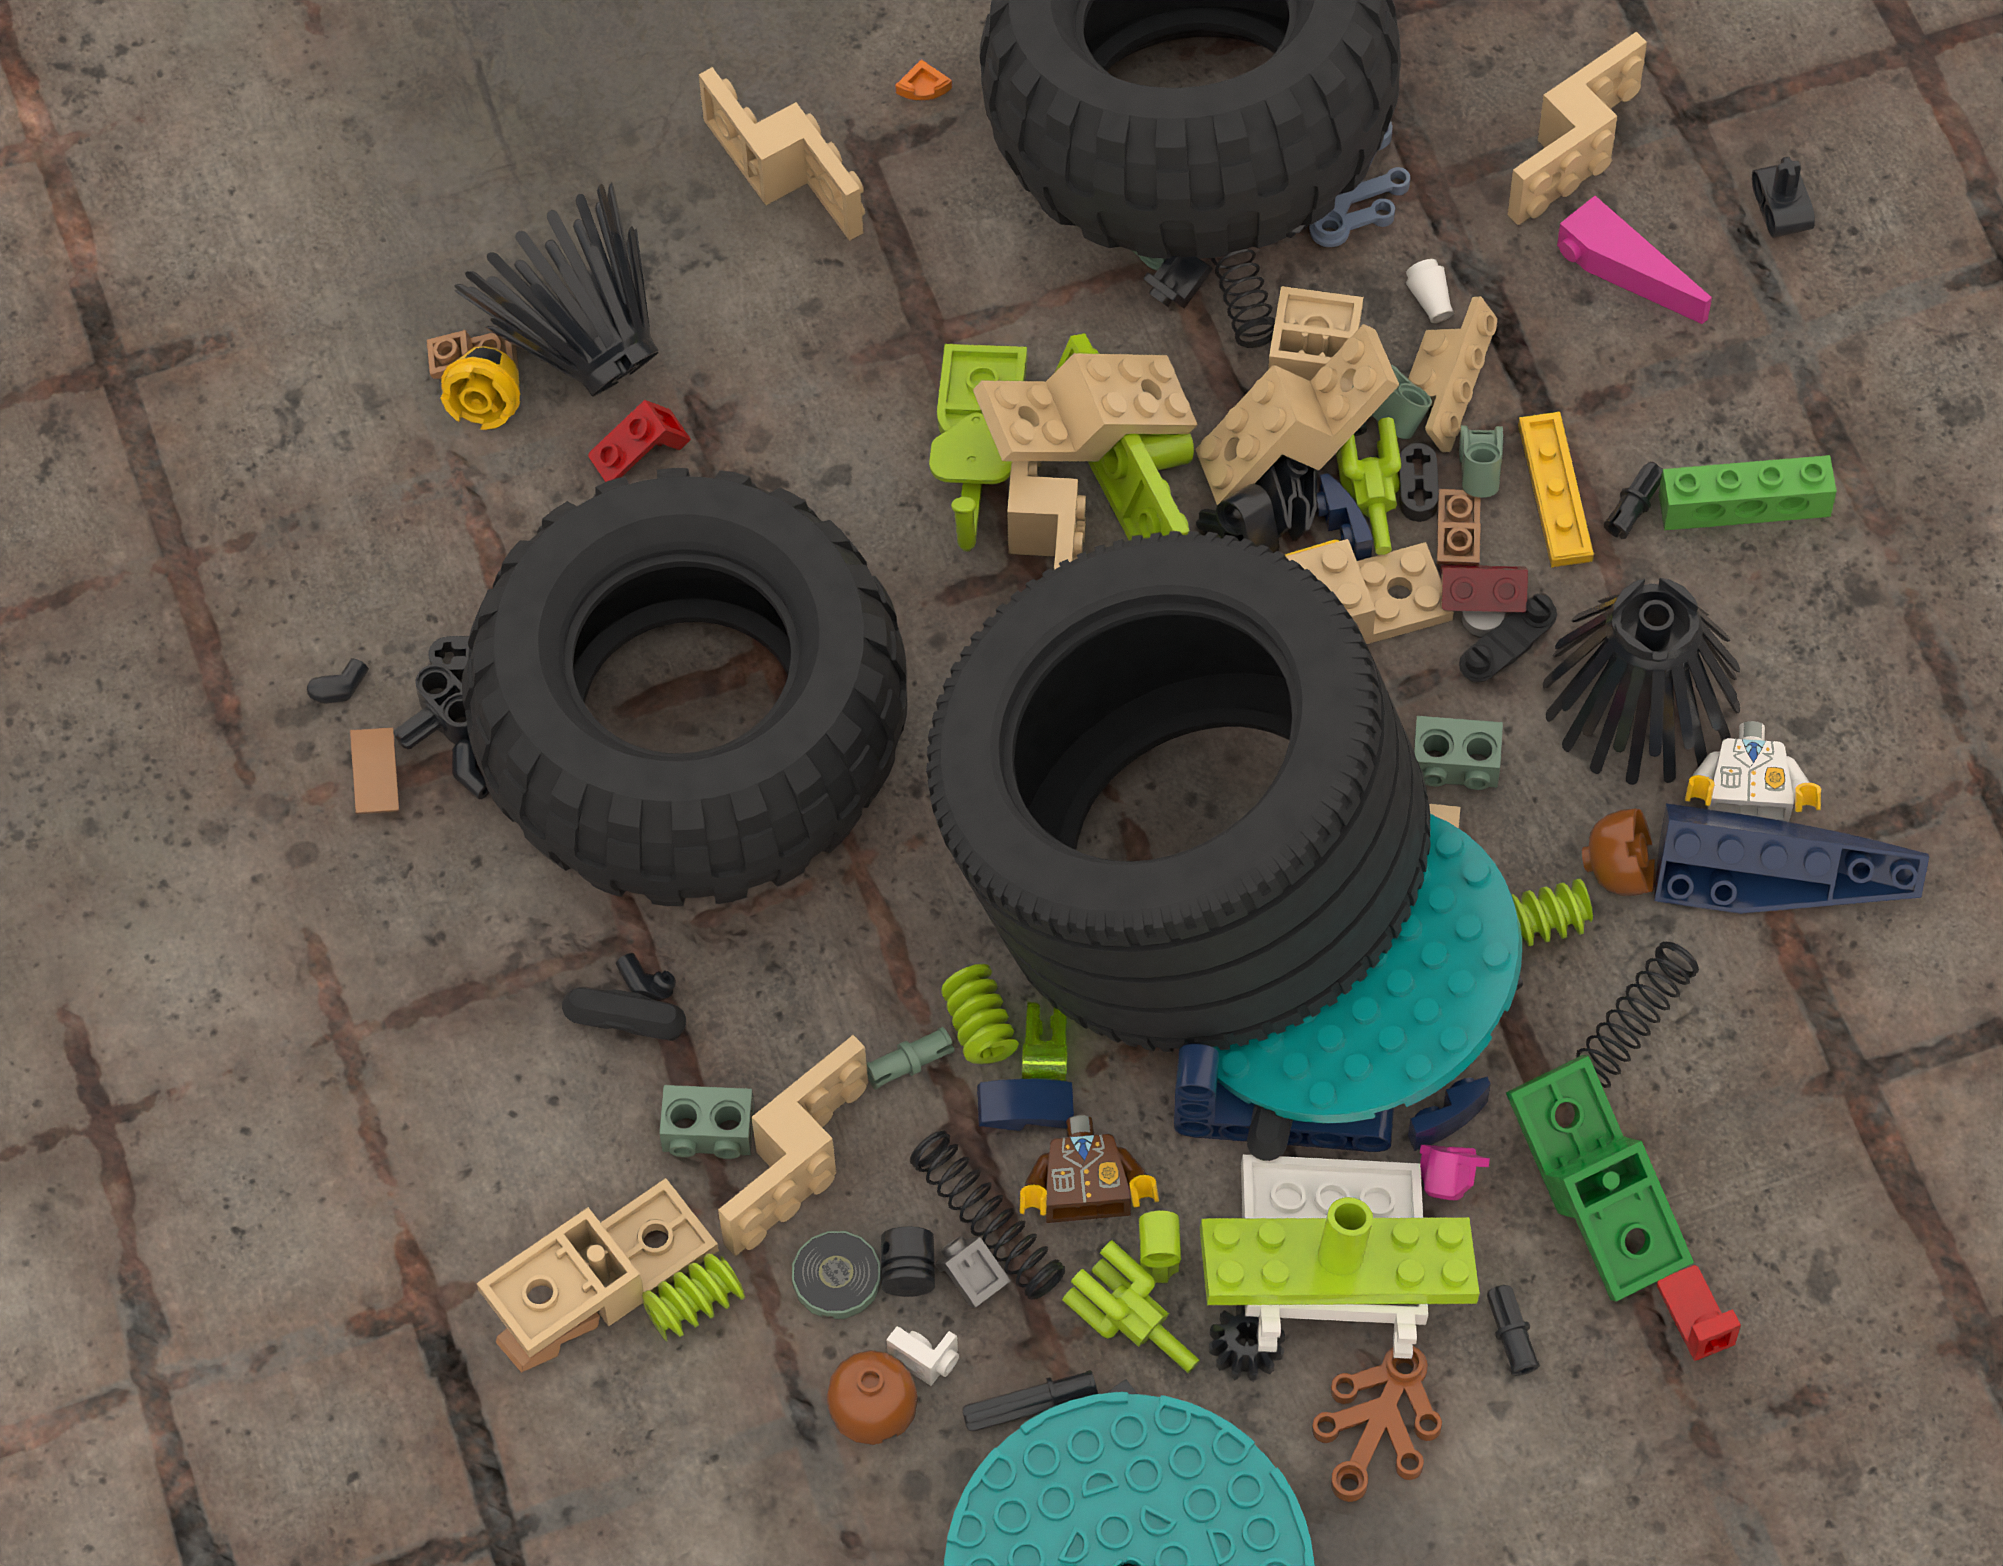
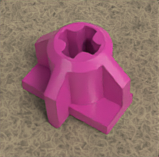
M1421 1145L1420 1168L1421 1178L1425 1184L1424 1191L1431 1197L1459 1200L1473 1186L1476 1167H1489L1490 1158L1476 1155L1474 1148Z

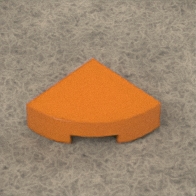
M921 59L895 85L896 93L912 100H930L952 89V80Z

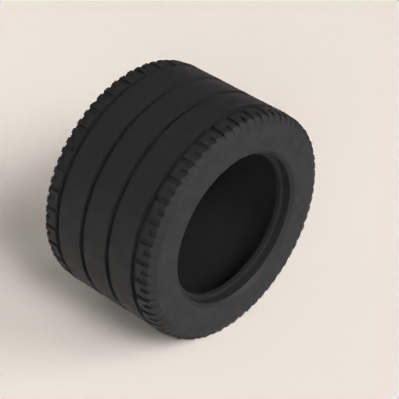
M1170 531L1169 535L1165 536L1160 532L1152 533L1150 538H1143L1142 535L1132 536V540L1127 542L1123 539L1113 541V546L1105 547L1104 544L1094 547L1095 551L1087 554L1084 551L1077 555V559L1071 562L1066 559L1060 562V567L1052 571L1050 568L1043 572L1041 579L1037 581L1032 579L1025 584L1027 588L1022 592L1017 590L1010 596L1011 601L1007 605L1002 603L995 609L997 614L993 618L989 616L983 623V630L981 632L976 631L971 636V645L965 646L960 653L962 659L960 662H955L951 667L950 672L952 676L951 678H946L943 685L945 693L940 694L936 701L938 711L933 713V728L929 730L928 734L930 745L927 746L929 762L926 766L933 813L948 850H950L954 860L1027 980L1053 1007L1060 1010L1065 1016L1071 1020L1073 1019L1085 1029L1089 1027L1090 1030L1098 1035H1106L1112 1041L1119 1043L1123 1040L1126 1045L1133 1047L1141 1045L1144 1049L1151 1051L1159 1047L1163 1052H1173L1175 1048L1180 1049L1182 1046L1189 1044H1202L1210 1047L1218 1046L1220 1050L1230 1049V1045L1236 1043L1239 1047L1247 1045L1249 1040L1257 1038L1258 1041L1268 1039V1034L1275 1032L1278 1035L1285 1032V1027L1294 1024L1295 1027L1303 1024L1304 1018L1310 1014L1313 1018L1321 1013V1007L1326 1004L1329 1007L1338 1002L1337 997L1341 993L1346 995L1353 989L1352 984L1356 980L1361 982L1368 976L1366 971L1369 967L1374 969L1380 962V954H1386L1391 949L1392 938H1398L1402 931L1401 923L1407 922L1411 916L1410 906H1415L1418 898L1417 890L1422 888L1424 882L1423 872H1426L1427 855H1429L1431 846L1430 805L1428 803L1423 772L1357 623L1334 592L1330 591L1310 570L1304 569L1294 560L1289 561L1279 551L1273 553L1269 547L1263 545L1256 547L1252 541L1245 538L1241 542L1234 536L1226 535L1224 538H1220L1217 533L1207 532L1205 536L1199 532L1189 531L1187 535H1182L1180 531ZM1221 727L1258 729L1289 740L1284 761L1267 792L1240 820L1212 839L1174 855L1143 861L1102 859L1076 850L1083 823L1098 795L1121 770L1154 747L1192 732Z

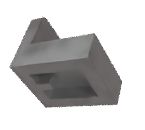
M963 1236L956 1238L941 1250L944 1257L935 1263L939 1272L946 1271L971 1308L977 1307L1010 1282V1279L981 1237L969 1238L967 1240Z

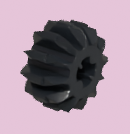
M1244 1305L1236 1306V1316L1223 1310L1219 1318L1221 1324H1213L1210 1328V1336L1214 1340L1209 1343V1353L1219 1356L1216 1360V1367L1220 1371L1232 1366L1231 1377L1234 1381L1241 1376L1242 1371L1248 1372V1377L1252 1382L1258 1378V1369L1270 1375L1274 1371L1273 1361L1283 1359L1284 1348L1280 1344L1285 1341V1332L1281 1329L1280 1338L1277 1337L1276 1352L1258 1351L1259 1317L1245 1316ZM1245 1338V1346L1239 1344L1240 1339ZM1248 1340H1254L1255 1345L1249 1346Z

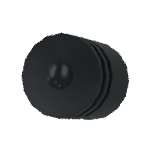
M905 1226L889 1229L881 1235L883 1291L894 1296L915 1297L925 1295L935 1288L934 1234L930 1230L921 1227Z

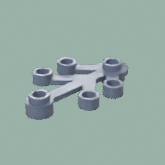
M1391 121L1379 150H1382L1391 142ZM1395 167L1390 169L1385 175L1361 182L1353 191L1337 195L1335 198V208L1325 217L1310 225L1309 232L1312 239L1321 246L1336 247L1348 239L1350 230L1371 223L1380 227L1392 224L1395 218V205L1388 199H1378L1372 203L1371 207L1348 214L1347 212L1352 203L1385 192L1393 195L1405 194L1410 187L1409 172L1404 168ZM1398 178L1402 179L1404 183L1395 184L1392 180ZM1378 210H1386L1389 214L1383 216L1376 212ZM1333 228L1336 231H1325L1324 229Z

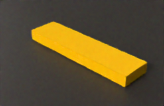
M1560 412L1519 417V431L1551 568L1592 562L1594 554Z

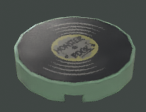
M827 1231L812 1237L799 1249L793 1261L792 1285L798 1300L811 1313L818 1316H833V1319H846L866 1309L874 1301L878 1293L881 1280V1266L875 1250L862 1237L847 1231Z

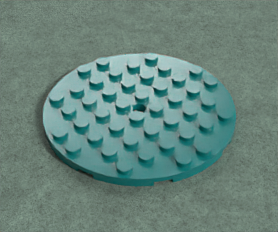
M1430 813L1431 846L1429 855H1427L1426 872H1423L1424 882L1422 888L1417 890L1418 898L1415 906H1410L1411 916L1407 922L1401 923L1402 931L1398 938H1392L1391 949L1386 954H1380V962L1374 969L1369 967L1366 971L1368 976L1361 982L1356 980L1352 984L1353 989L1346 995L1341 993L1337 997L1338 1002L1329 1007L1326 1004L1321 1007V1013L1313 1018L1311 1014L1304 1018L1303 1024L1296 1027L1294 1024L1285 1027V1032L1278 1035L1273 1032L1267 1035L1268 1039L1262 1041L1254 1038L1249 1040V1044L1240 1047L1237 1043L1230 1045V1049L1220 1050L1218 1046L1213 1047L1219 1053L1218 1082L1248 1104L1252 1102L1260 1107L1274 1111L1277 1116L1314 1123H1348L1375 1118V1113L1394 1108L1405 1103L1406 1107L1413 1105L1437 1092L1462 1073L1487 1047L1492 1039L1491 1033L1498 1024L1503 1012H1508L1518 985L1522 961L1521 925L1513 898L1504 877L1484 849L1465 832Z
M1128 1392L1091 1395L1050 1408L1026 1421L997 1448H994L976 1469L961 1495L948 1532L944 1566H1122L1124 1564H1133L1135 1566H1315L1306 1520L1293 1490L1279 1468L1272 1464L1249 1436L1215 1413L1190 1402L1164 1395L1155 1397L1128 1394Z

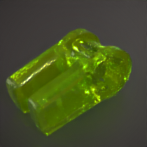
M1027 1002L1026 1035L1022 1052V1079L1036 1078L1067 1081V1016L1055 1007H1053V1015L1050 1016L1052 1038L1049 1041L1040 1040V1035L1043 1034L1042 1021L1040 1020V1005L1036 1002Z

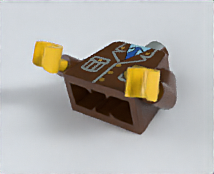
M1085 1115L1074 1116L1066 1121L1068 1138L1051 1140L1050 1152L1042 1154L1037 1159L1026 1179L1025 1187L1020 1191L1019 1212L1020 1214H1025V1209L1038 1208L1040 1209V1215H1046V1223L1131 1216V1197L1134 1207H1140L1139 1200L1144 1197H1151L1154 1199V1202H1159L1156 1179L1146 1174L1145 1170L1126 1148L1116 1146L1113 1135H1094L1091 1117Z

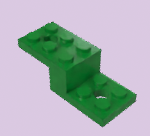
M1581 1055L1506 1092L1557 1213L1575 1218L1610 1300L1618 1301L1694 1263L1642 1141L1623 1136L1588 1055ZM1569 1102L1574 1108V1119L1570 1125L1561 1127L1555 1120V1111L1560 1104ZM1639 1228L1644 1234V1245L1638 1252L1630 1253L1625 1246L1626 1235L1632 1229Z

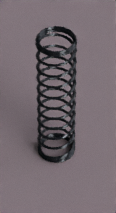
M1248 248L1228 252V255L1224 256L1218 263L1215 258H1211V261L1216 265L1215 274L1220 279L1219 288L1224 292L1223 301L1229 306L1227 314L1232 319L1231 327L1235 332L1236 343L1246 348H1255L1271 342L1273 331L1266 337L1254 341H1243L1240 339V335L1253 337L1266 334L1274 328L1275 319L1268 317L1273 307L1270 304L1264 303L1268 298V293L1265 290H1260L1264 285V279L1256 276L1260 271V266L1252 263L1256 253ZM1241 252H1250L1252 254V258L1245 263L1233 266L1221 265L1225 259ZM1251 265L1256 267V271L1241 279L1225 278L1235 269ZM1219 267L1229 269L1223 276L1219 273ZM1250 279H1258L1260 281V285L1253 290L1240 293L1229 292L1231 288L1240 282ZM1223 281L1232 282V284L1225 289ZM1252 293H1263L1265 295L1263 300L1249 306L1233 305L1238 299ZM1227 294L1237 296L1231 303L1227 300ZM1260 306L1269 308L1268 312L1261 317L1248 320L1237 319L1249 309ZM1231 308L1240 309L1241 311L1234 317L1231 313ZM1235 322L1244 323L1238 329L1235 327ZM1271 325L1270 328L1261 332L1243 333L1254 326Z
M1667 941L1661 942L1655 950L1656 958H1650L1646 961V971L1636 973V984L1626 986V996L1616 1000V1009H1611L1606 1013L1607 1022H1601L1596 1026L1597 1035H1591L1586 1039L1587 1048L1577 1050L1576 1058L1582 1052L1588 1051L1591 1058L1602 1069L1613 1075L1621 1074L1619 1065L1612 1058L1590 1048V1041L1598 1038L1601 1045L1613 1057L1623 1062L1631 1061L1629 1052L1622 1045L1600 1035V1028L1608 1025L1611 1032L1623 1044L1633 1049L1641 1048L1640 1041L1632 1032L1610 1022V1015L1618 1013L1622 1021L1634 1032L1642 1036H1650L1651 1031L1648 1025L1636 1015L1621 1010L1619 1008L1620 1002L1628 1000L1631 1007L1642 1018L1652 1023H1660L1659 1014L1650 1005L1629 996L1630 989L1637 987L1644 998L1653 1006L1664 1011L1670 1010L1668 1000L1657 990L1647 985L1639 984V977L1647 974L1650 981L1664 994L1673 998L1680 997L1678 987L1665 976L1649 971V964L1657 961L1663 972L1672 980L1682 985L1690 984L1689 978L1695 977L1699 972V966L1695 958L1678 944ZM1663 948L1670 949L1682 956L1692 967L1693 971H1688L1676 965L1667 957ZM1663 964L1677 975L1685 977L1686 981H1682L1676 978L1663 966ZM1652 975L1668 983L1676 991V994L1665 990ZM1643 989H1646L1657 995L1660 999H1662L1665 1002L1667 1007L1661 1006L1660 1004L1656 1003L1643 991ZM1633 1001L1650 1010L1657 1020L1645 1015L1637 1008ZM1623 1014L1639 1022L1646 1029L1647 1033L1634 1027ZM1613 1027L1629 1035L1636 1042L1637 1046L1622 1038ZM1603 1040L1619 1048L1627 1056V1059L1616 1054ZM1593 1053L1605 1058L1617 1071L1606 1067ZM1594 1067L1596 1073L1607 1082V1084L1600 1082L1602 1087H1611L1609 1078L1602 1071Z
M936 1131L917 1145L910 1156V1164L919 1172H927L926 1182L930 1185L938 1184V1196L949 1197V1208L951 1210H960V1221L972 1223L970 1228L971 1234L983 1236L982 1240L986 1244L987 1235L1005 1224L1014 1214V1208L1005 1209L990 1223L985 1231L976 1232L974 1230L975 1223L994 1211L1002 1202L1003 1195H997L990 1199L974 1218L964 1219L963 1213L965 1208L982 1199L991 1189L992 1182H986L970 1194L963 1205L959 1207L953 1206L952 1199L954 1195L961 1193L971 1186L980 1176L981 1170L975 1169L959 1181L951 1193H941L942 1184L959 1174L968 1165L970 1157L960 1158L948 1168L940 1180L931 1181L929 1177L931 1171L947 1162L958 1150V1144L948 1146L950 1135L947 1134V1131ZM943 1138L940 1144L930 1154L920 1159L922 1154L931 1144ZM953 1149L950 1154H948L944 1159L938 1162L940 1158H942L948 1151ZM965 1161L956 1171L950 1174L954 1168ZM931 1163V1165L928 1168H921ZM976 1174L968 1183L962 1186V1184L965 1181H967L971 1176ZM987 1187L979 1196L973 1199L975 1195H977L982 1189ZM998 1200L991 1208L985 1211L993 1202ZM1009 1213L1002 1221L996 1224L1004 1215ZM1019 1221L1012 1225L996 1244H986L988 1249L994 1248L993 1256L997 1262L1006 1261L1004 1265L1005 1273L1009 1275L1017 1274L1016 1286L1026 1287L1025 1296H1028L1030 1300H1034L1044 1296L1059 1283L1065 1274V1266L1059 1262L1060 1260L1054 1259L1046 1264L1029 1283L1021 1284L1019 1279L1022 1272L1038 1263L1047 1254L1048 1247L1043 1246L1027 1258L1020 1269L1015 1271L1008 1270L1010 1260L1027 1250L1037 1238V1234L1032 1233L1022 1239L1010 1252L1009 1256L1004 1258L997 1257L999 1247L1016 1237L1025 1227L1026 1221ZM1020 1226L1013 1234L1007 1237L1014 1229ZM1031 1239L1024 1247L1018 1250L1025 1242ZM1057 1270L1047 1283L1033 1291L1042 1280Z

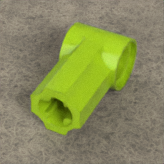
M1169 1211L1144 1213L1139 1218L1140 1266L1153 1276L1155 1283H1168L1169 1278L1179 1272V1263L1181 1261L1179 1216Z

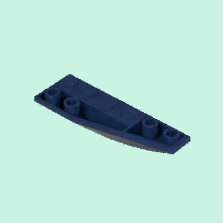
M1666 803L1658 848L1654 901L1742 914L1921 898L1929 854L1872 839L1792 822Z

